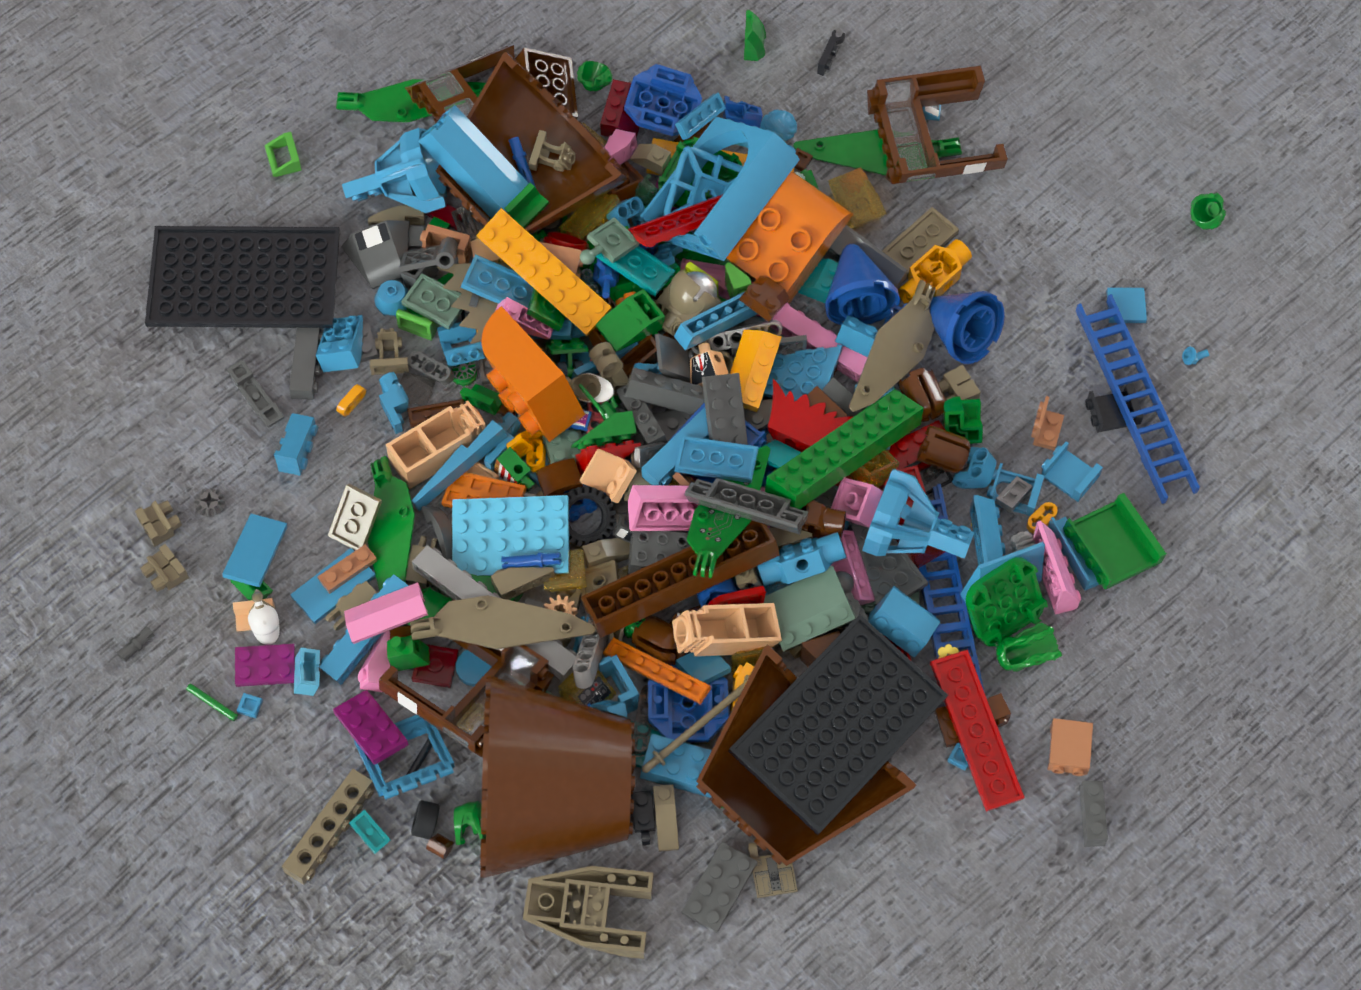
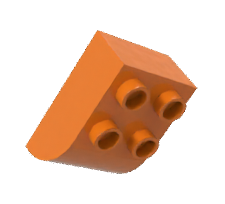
M790 172L726 259L755 281L760 276L769 277L786 290L790 298L787 303L790 304L851 219L853 213L794 172Z
M502 306L499 307L487 321L482 333V349L493 368L486 376L500 393L498 397L510 413L516 411L520 416L518 420L531 436L540 431L550 442L582 418L585 413L564 373Z

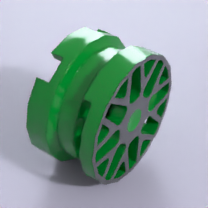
M472 361L474 364L468 362L453 366V368L452 366L450 367L454 372L453 382L464 387L472 385V382L476 381L477 369L474 361Z

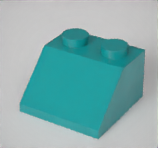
M822 259L798 293L825 303L838 262L831 259Z

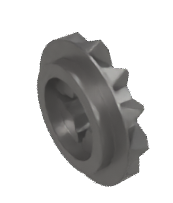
M211 487L206 490L202 489L199 494H196L194 501L195 509L202 516H215L224 509V495L218 489L215 490ZM209 496H211L214 502H211L208 508L205 501H208Z

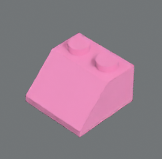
M844 478L840 482L831 509L846 511L845 520L869 528L883 491L874 485Z

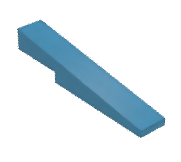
M492 420L468 448L461 444L411 500L415 508L420 511L422 506L430 503L507 437L504 428Z

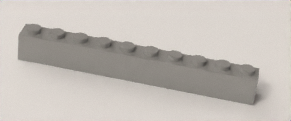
M427 545L412 561L413 570L453 600L487 595L501 598L497 593L493 592L492 594L488 591L482 582L473 580L471 574L466 570L461 571L457 568L454 561L445 559L436 548L432 549ZM553 640L525 645L549 661V672L565 683L572 675L577 654L571 649L567 650L564 648L561 641ZM517 646L518 649H520L534 661H539L538 658L534 657L521 647Z

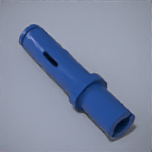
M519 137L509 139L508 141L513 152L512 158L516 161L519 173L528 183L535 186L525 157L527 154L523 151Z
M539 552L534 555L502 556L501 562H508L502 564L503 569L561 565L562 560L555 559L561 557L560 552L547 554Z

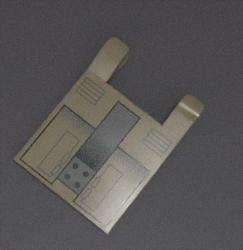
M749 843V857L758 862L753 870L757 898L798 892L793 864L791 863L786 866L781 863L779 865L771 858L772 855L758 857L757 844Z

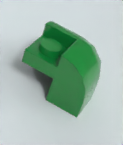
M960 396L946 400L944 402L943 417L945 431L967 438L970 444L982 443L983 425L981 422L980 399L961 400Z

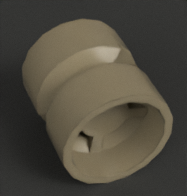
M608 342L597 344L589 353L590 359L603 378H611L623 368V363Z

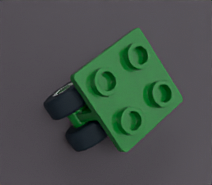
M572 338L569 341L552 339L551 342L546 343L550 354L566 355V363H556V366L564 373L565 377L572 378L574 369L584 365L582 361H574L572 366V353L588 352L587 345L580 338Z

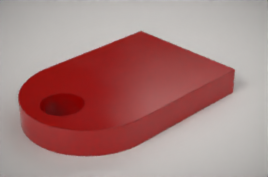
M764 586L726 593L714 598L708 605L764 603L766 591Z

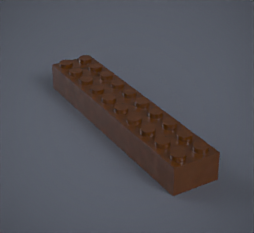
M752 520L718 557L712 578L708 577L709 567L706 577H701L702 565H700L698 576L693 575L697 554L690 546L581 596V599L591 622L595 626L600 638L779 556L777 542L766 524Z

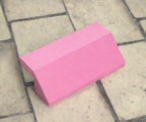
M844 530L840 539L847 558L833 562L832 565L836 572L845 571L852 576L854 587L851 592L854 599L858 600L860 605L871 603L875 599L854 532Z
M417 582L344 611L345 622L352 643H358L427 616L424 605L425 600L419 583Z

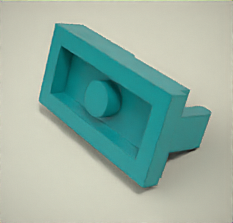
M365 809L349 822L350 826L374 854L391 841Z

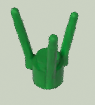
M579 384V388L598 409L604 420L617 413L615 408L618 405L614 396L610 398V404L606 401L600 405L583 385Z

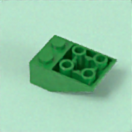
M643 289L627 297L603 316L595 326L608 343L611 344L614 351L618 352L661 330L665 315Z
M626 411L612 414L572 444L571 448L581 450L590 445H598L599 448L609 443H616L617 446V444L630 440L637 433L633 412Z

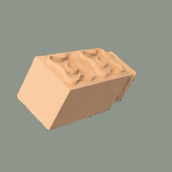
M466 401L464 405L461 404L459 408L453 409L449 406L387 443L386 449L389 462L401 479L407 483L410 490L435 475L461 444L468 448L486 428L485 421L469 401Z
M774 603L704 605L697 611L692 610L689 612V610H686L672 621L678 653L683 651L688 653L690 651L691 653L694 652V657L761 654L767 644L772 648L782 641Z

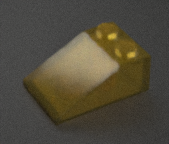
M861 167L828 180L836 202L853 213V216L846 224L852 230L886 215L880 197Z

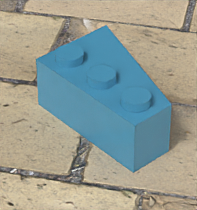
M291 414L285 428V438H281L279 442L282 444L280 451L276 450L274 453L279 472L301 476L302 470L306 469L308 462L306 457L308 453H311L313 442L311 441L318 431V425H316L314 417Z

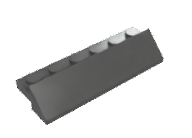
M847 225L828 249L829 252L835 253L840 257L846 245H858L897 289L906 280L907 269Z
M716 478L714 483L697 479L695 483L691 482L685 491V496L689 502L796 534H801V528L808 518V511L791 507L790 499Z

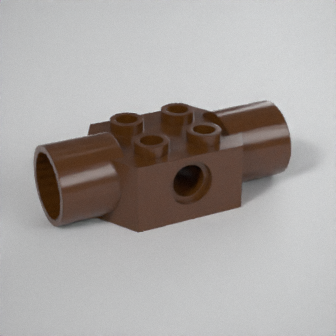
M814 500L801 508V510L808 511V518L801 530L812 533L813 538H821L836 532L842 538L846 511L826 508L822 503Z

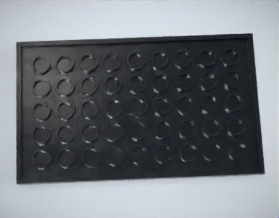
M155 226L145 317L146 327L333 328L340 228Z
M859 614L731 746L728 752L819 835L948 697V694Z

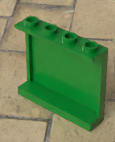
M1125 493L1118 495L1114 502L1074 521H1071L1070 518L1067 519L1063 527L1066 537L1070 538L1077 553L1081 554L1086 566L1092 570L1097 582L1105 590L1162 563L1167 554Z

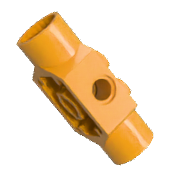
M958 239L953 240L947 247L934 245L909 268L908 281L898 289L901 301L905 304L912 300L920 280H924L926 284L929 283L932 287L936 288L934 296L943 295L960 279L962 267L972 259L969 248Z

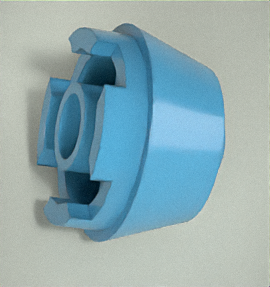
M388 280L382 283L374 298L377 309L385 316L395 315L396 317L398 309L406 310L401 301L409 290L396 280Z

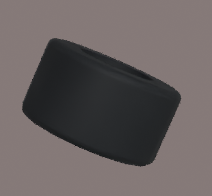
M424 800L419 801L412 824L411 835L428 840L432 838L438 820L439 804Z

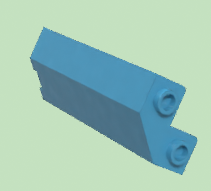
M456 105L443 113L438 122L425 131L418 141L491 219L501 208L506 212L504 208L529 184Z

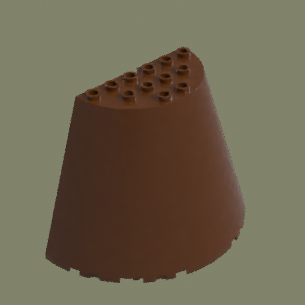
M505 52L467 118L518 172L519 170L516 161L512 158L513 152L508 141L511 138L519 137L523 151L527 154L525 157L528 166L539 130L547 132V143L560 147L561 144L566 142L575 152V162L572 164L571 170L560 172L551 166L541 163L538 164L537 171L530 170L536 189L550 202L524 228L532 235L622 185L629 179V176L626 172L622 173L624 169L614 157L609 160L611 156L608 150L553 94L548 92L523 66L521 67L512 56ZM550 152L548 158L559 160L560 154ZM439 164L436 172L440 175L438 179L445 186H450L451 189L449 191L456 198H459L462 201L463 207L468 211L470 210L473 213V218L479 223L481 222L485 227L491 218Z
M767 644L763 648L696 780L698 783L696 787L704 795L708 792L712 796L709 800L719 809L723 807L724 810L722 812L734 823L738 821L739 824L737 826L747 836L753 835L756 838L754 842L762 850L768 849L773 854L771 858L777 864L783 863L787 866L916 787V784L903 771L887 761L821 833L817 835L728 752L731 746L797 679L791 670L786 668L787 666L783 662L782 657Z
M486 676L481 834H486V839H481L480 877L487 878L628 840V836L633 833V822H630V814L634 812V799H631V794H633L635 788V776H631L634 773L636 757L632 755L635 751V739H632L631 734H634V722L622 716L504 679Z

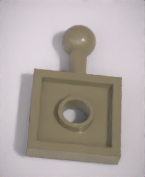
M611 560L578 571L580 585L572 588L562 586L557 589L556 597L560 595L561 600H564V597L568 596L569 599L577 589L581 590V595L583 596L618 580L619 573L616 561ZM604 580L601 585H597L598 581Z

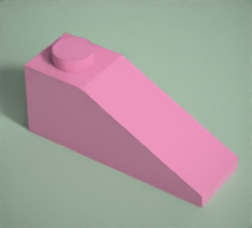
M386 631L380 636L358 674L360 689L382 693L379 690V678L390 668L387 658V641L390 640V631Z

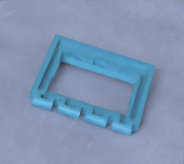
M418 715L394 724L407 740L427 733L441 762L385 783L378 763L374 765L354 740L379 797L384 796L385 800L399 795L398 789H401L402 793L417 788V782L424 785L437 780L436 774L442 778L454 773V761L438 729Z

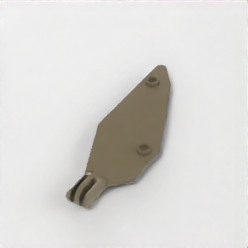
M920 280L918 282L912 300L877 331L849 405L851 411L855 412L875 403L924 358L935 329L929 306L936 288L932 287L929 283L926 284V281Z
M489 595L449 601L434 617L417 619L410 622L412 640L439 636L493 649L595 633V626L572 614Z

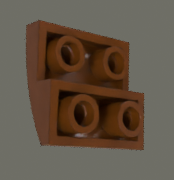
M574 458L554 462L536 471V476L544 496H562L564 491L583 487Z

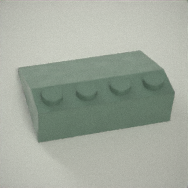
M833 565L825 572L799 580L766 595L764 603L775 604L782 641L779 643L784 652L800 646L802 642L820 637L856 619V615Z

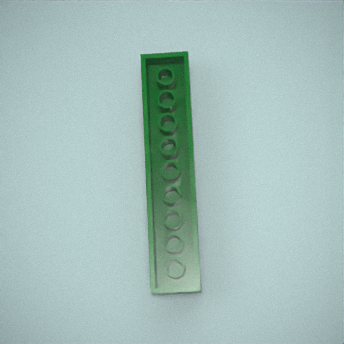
M892 390L769 474L766 479L765 492L790 499L791 507L801 509L920 426L924 408L898 390Z

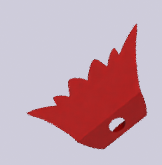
M773 379V402L767 426L773 440L776 439L803 452L854 416L834 418L837 414L836 411L823 415L826 403H818L809 407L807 394L794 401L792 392L789 391L785 396L779 384Z

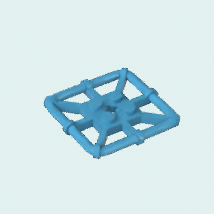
M684 147L674 177L670 180L671 187L664 206L663 216L711 199H706L705 193L708 190L712 198L724 194L735 178L728 182L717 179L721 166L739 173L743 166L723 159L721 155H713L695 147ZM695 155L714 162L711 176L702 173ZM687 158L695 173L692 186L680 181ZM678 187L690 191L687 204L671 212ZM697 229L691 230L690 232H692V234L695 235L694 233Z

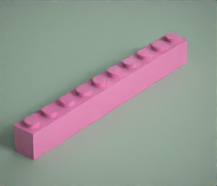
M724 278L719 284L718 294L729 300L730 296L726 289ZM788 303L772 319L778 320L782 324L781 334L785 337L806 335V350H814L819 347H824V349L837 347L839 344L835 342L837 336L833 331L823 328L820 323L809 319L803 312L793 309ZM771 325V326H769V327H771L772 329H774L775 331H777V332L779 331L778 326H776V325ZM842 345L843 349L836 366L837 370L858 383L867 357Z

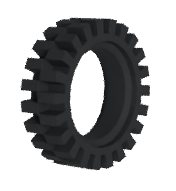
M577 487L564 494L569 496V510L578 500L590 499L599 506L602 514L599 527L591 534H578L569 524L570 544L582 547L599 540H604L610 536V531L614 529L613 523H616V519H614L616 511L613 510V502H610V498L604 492L592 487Z

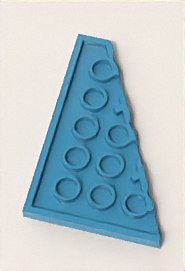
M838 344L837 347L825 349L824 347H819L814 350L795 351V353L787 355L776 354L763 396L773 399V379L779 384L785 396L789 391L792 392L794 397H801L804 394L808 395L816 386L822 390L833 377L843 349L842 345Z

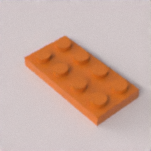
M465 472L447 487L441 503L444 507L452 508L453 499L524 497L526 486Z

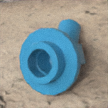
M1187 347L1182 354L1183 362L1186 365L1196 364L1200 359L1209 356L1207 349L1196 353L1194 347Z

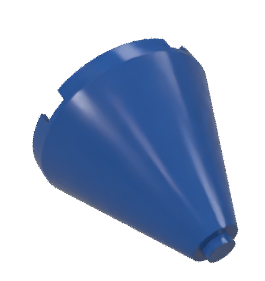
M846 245L842 250L825 302L828 319L838 325H842L847 316L857 318L867 325L885 319L893 313L892 308L895 305L898 307L900 304L898 289L858 245Z
M978 291L934 296L929 306L935 331L950 356L960 363L972 364L984 358L990 352L987 348L992 341L997 343L1001 335L1005 318L1002 302L998 301L997 296L990 292Z

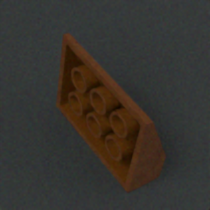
M524 47L515 60L521 67L523 66L577 119L578 111L572 58Z

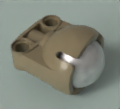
M682 269L673 277L669 286L654 303L665 315L663 328L674 336L681 323L719 305L721 300L717 296L716 284L709 275L703 272H688Z

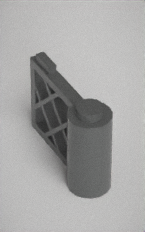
M446 237L441 241L440 245L404 252L399 266L400 271L403 272L438 265L442 269H449L454 264L458 242L454 238Z

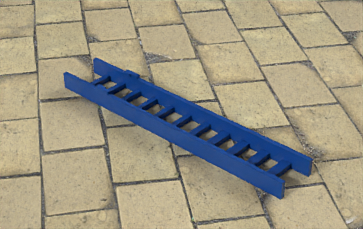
M1108 295L1106 301L1109 307L1108 310L1088 316L1082 304H1077L1075 310L1161 503H1166L1168 499L1163 484L1186 477L1193 494H1196L1200 486L1113 295ZM1111 317L1114 318L1117 324L1097 331H1093L1091 323ZM1121 333L1124 341L1100 347L1098 339ZM1128 349L1131 357L1108 363L1105 355ZM1135 364L1138 374L1115 380L1112 371ZM1142 380L1146 390L1123 397L1119 386ZM1149 395L1153 406L1130 413L1126 402L1130 401V399ZM1157 412L1161 422L1137 429L1133 418L1141 414L1146 415ZM1164 428L1168 439L1148 445L1144 444L1141 434ZM1169 444L1172 445L1173 456L1152 462L1148 453L1149 450ZM1179 461L1182 472L1159 478L1155 467Z

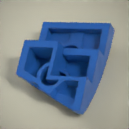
M724 96L723 102L726 109L723 111V119H731L734 122H743L746 125L760 128L763 116L760 107L743 101L736 103L730 101V97Z

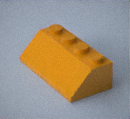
M744 329L730 374L739 373L743 408L758 412L781 336L765 331Z

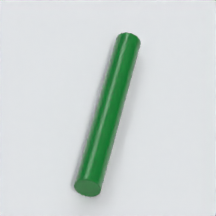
M190 683L187 686V691L230 720L235 721L238 715L193 684Z

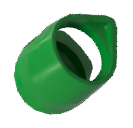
M479 800L467 802L454 808L456 845L465 844L463 835L468 826L472 827L474 835L479 834L480 840L486 839V834H481L482 803Z

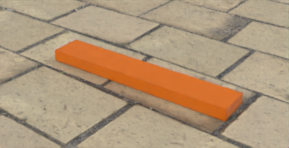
M614 637L603 652L606 657L617 655L623 666L700 705L711 690L710 685Z

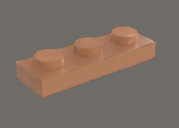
M365 544L319 575L318 580L330 594L377 562V558Z

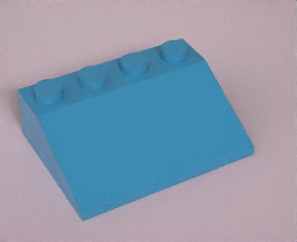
M1041 542L978 565L960 594L964 602L966 603L967 591L973 583L1015 557H1022L1036 566L1038 572L1035 574L1038 584H1040L1042 581L1045 544Z

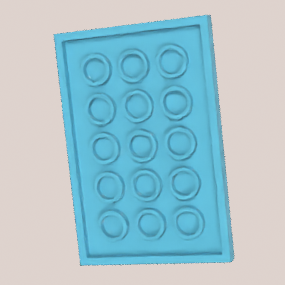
M568 495L452 500V561L456 563L457 568L461 571L466 570L468 573L477 576H491L497 570L503 569L502 564L508 563L501 562L502 556L560 552L561 557L555 559H561V565H544V567H553L555 574H569Z

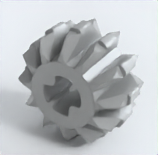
M1028 531L1019 532L1011 537L1013 552L1035 545V540Z

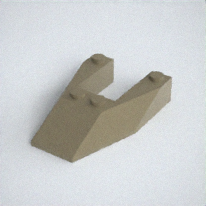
M589 866L528 879L523 920L583 947L622 957L644 959L646 932L606 928L610 895L651 900L654 873Z

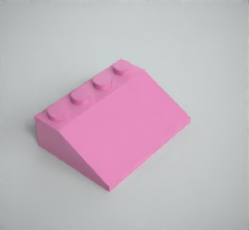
M1039 521L1036 524L1033 539L1035 544L1041 542L1045 544L1042 580L1054 613L1056 615L1075 610L1081 601V595L1078 590H1075L1074 576L1072 573H1069L1067 557L1063 556L1061 552V541L1056 538L1055 533Z

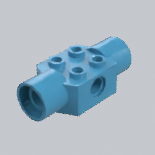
M836 532L821 538H805L795 545H785L779 550V556L757 567L764 586L778 581L790 584L825 572L833 562L847 557L840 536Z

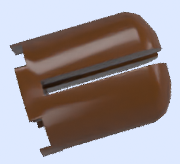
M925 368L916 369L909 372L910 376L904 381L900 379L898 386L901 393L924 408L921 422L929 421L928 416L934 420L944 412V402L946 399L932 369L931 371H926Z
M929 425L925 432L928 436H925L922 445H920L917 461L953 474L959 473L964 468L971 449L969 440Z
M654 615L645 617L644 619L646 620L641 623L639 628L635 627L632 634V643L635 644L636 649L670 666L675 665L676 660L685 656L686 653L684 651L678 653L673 625Z

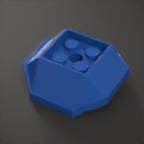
M655 64L648 70L633 77L624 111L639 127L669 136L679 135L675 124L701 104L702 96L695 86L691 74Z
M671 665L672 667L680 670L676 665ZM722 676L708 683L711 686V690L701 705L651 679L648 680V721L663 737L675 740L728 696V680ZM686 702H690L693 704V706L687 708L684 707L683 704ZM728 706L685 742H709L725 725L729 717Z

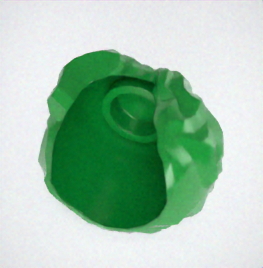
M585 61L578 67L577 71L578 81L590 92L599 91L612 82L613 75L609 67L596 61Z
M1218 193L1200 194L1193 199L1190 214L1196 226L1203 230H1212L1221 225L1226 215L1223 207L1224 200Z

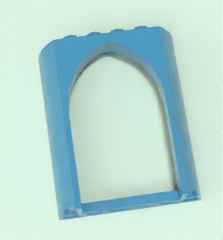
M715 117L693 147L715 154L734 144L748 148L745 164L738 176L695 231V236L687 233L672 237L671 240L664 242L724 261L800 160L795 154L796 150L768 129L763 130L757 126L746 125L743 122L738 123L731 119ZM695 155L699 167L702 169L708 160ZM687 158L680 181L690 185L695 178V173ZM675 171L640 215V218L643 220L641 224L664 215V206L671 187L670 180L673 179ZM678 187L673 206L685 189Z

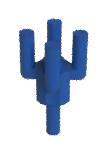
M597 258V263L594 264L593 281L598 282L603 288V298H609L610 288L614 287L619 281V272Z

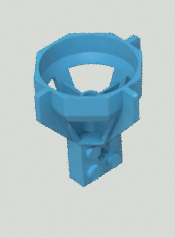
M417 128L405 132L398 142L375 161L374 174L342 184L345 197L353 201L358 200L359 202L368 199V195L379 196L384 194L385 197L394 199L424 213L445 208L447 186L438 179L440 175L436 172L439 163L418 142L427 129Z
M892 469L869 527L862 551L875 556H886V553H925L927 545L965 559L974 532L966 526H956L947 519H938L939 512L933 507L916 477ZM908 496L914 501L912 508L906 504ZM900 518L905 519L903 526L898 525ZM892 539H900L897 546H890Z

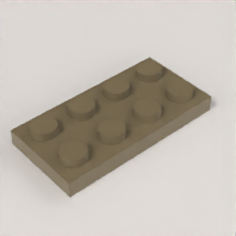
M931 207L883 249L882 252L907 269L908 277L909 268L934 245L943 247L958 234L959 229L936 209Z

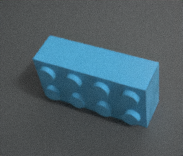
M652 734L643 766L655 757L652 753L654 750L659 753L674 740ZM683 743L664 759V766L659 763L648 773L642 772L641 769L640 778L663 785L673 784L674 788L711 798L712 796L708 792L704 795L696 787L698 785L696 780L712 750Z

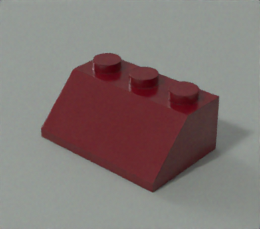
M613 79L600 122L602 136L609 137L614 133L615 129L636 133L637 139L640 127L624 111L631 87L630 82Z

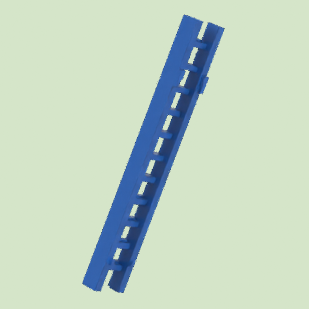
M937 484L932 489L934 500H930V502L936 508V511L939 512L938 519L948 520L941 484ZM948 552L927 555L914 553L916 566L928 581V586L921 589L925 609L935 617L937 615L958 613L959 622L939 624L931 636L935 660L939 657L938 649L945 647L947 644L956 647L958 650H968L984 691L966 603L960 595L963 587L956 555ZM947 560L948 570L927 572L925 563ZM951 579L952 587L930 589V580ZM954 595L956 605L934 607L932 598ZM962 632L963 640L941 642L940 634Z

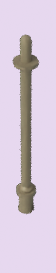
M746 675L743 684L661 752L658 753L654 750L652 753L655 757L642 767V772L648 773L659 763L664 766V759L740 696L750 675Z

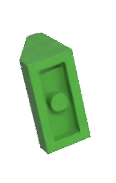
M291 132L283 133L265 145L273 177L302 171ZM287 146L291 160L278 168L273 149Z
M726 263L725 286L731 299L745 292L752 283L750 278L731 263Z
M398 309L396 312L399 329L430 341L433 340L437 328L440 326L439 324L424 316L421 318L413 315L404 309Z

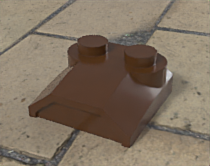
M760 276L753 284L748 286L739 300L770 322L790 298L786 290L769 277Z

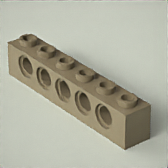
M355 769L350 771L282 865L285 874L305 885L307 880L310 881L314 877L317 866L325 862L330 848H334L337 845L343 831L346 832L350 827L349 822L354 815L357 816L361 812L364 801L370 799L375 789L371 779ZM352 792L359 793L355 798L349 797ZM341 808L347 809L344 814L337 813ZM330 824L335 825L333 830H325L326 826ZM316 841H323L320 847L313 846ZM305 857L312 858L309 863H302Z

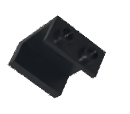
M1133 383L1125 385L1124 391L1121 392L1123 397L1136 393ZM1089 391L1085 405L1087 410L1091 412V424L1096 428L1097 433L1127 427L1113 394L1095 397L1094 392ZM1138 397L1126 402L1130 413L1141 410ZM1143 414L1133 418L1136 425L1141 424Z

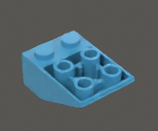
M362 315L334 318L333 328L324 329L316 353L323 372L359 367L362 358Z

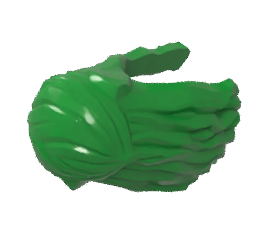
M1038 623L1034 627L1023 630L1015 637L1003 638L1002 643L996 648L999 665L1006 671L1017 672L1025 667L1040 665L1049 660L1055 661L1057 658L1062 657V652L1058 649L1057 640L1053 634V627Z

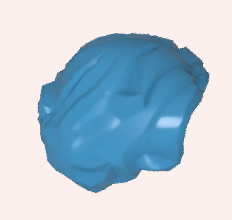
M775 109L763 117L760 129H768L782 140L788 141L797 132V122L790 112Z

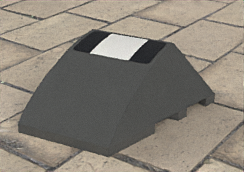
M383 221L352 233L341 246L372 289L380 287L382 283L388 280L397 281L402 279L399 266L404 252H407L409 221Z

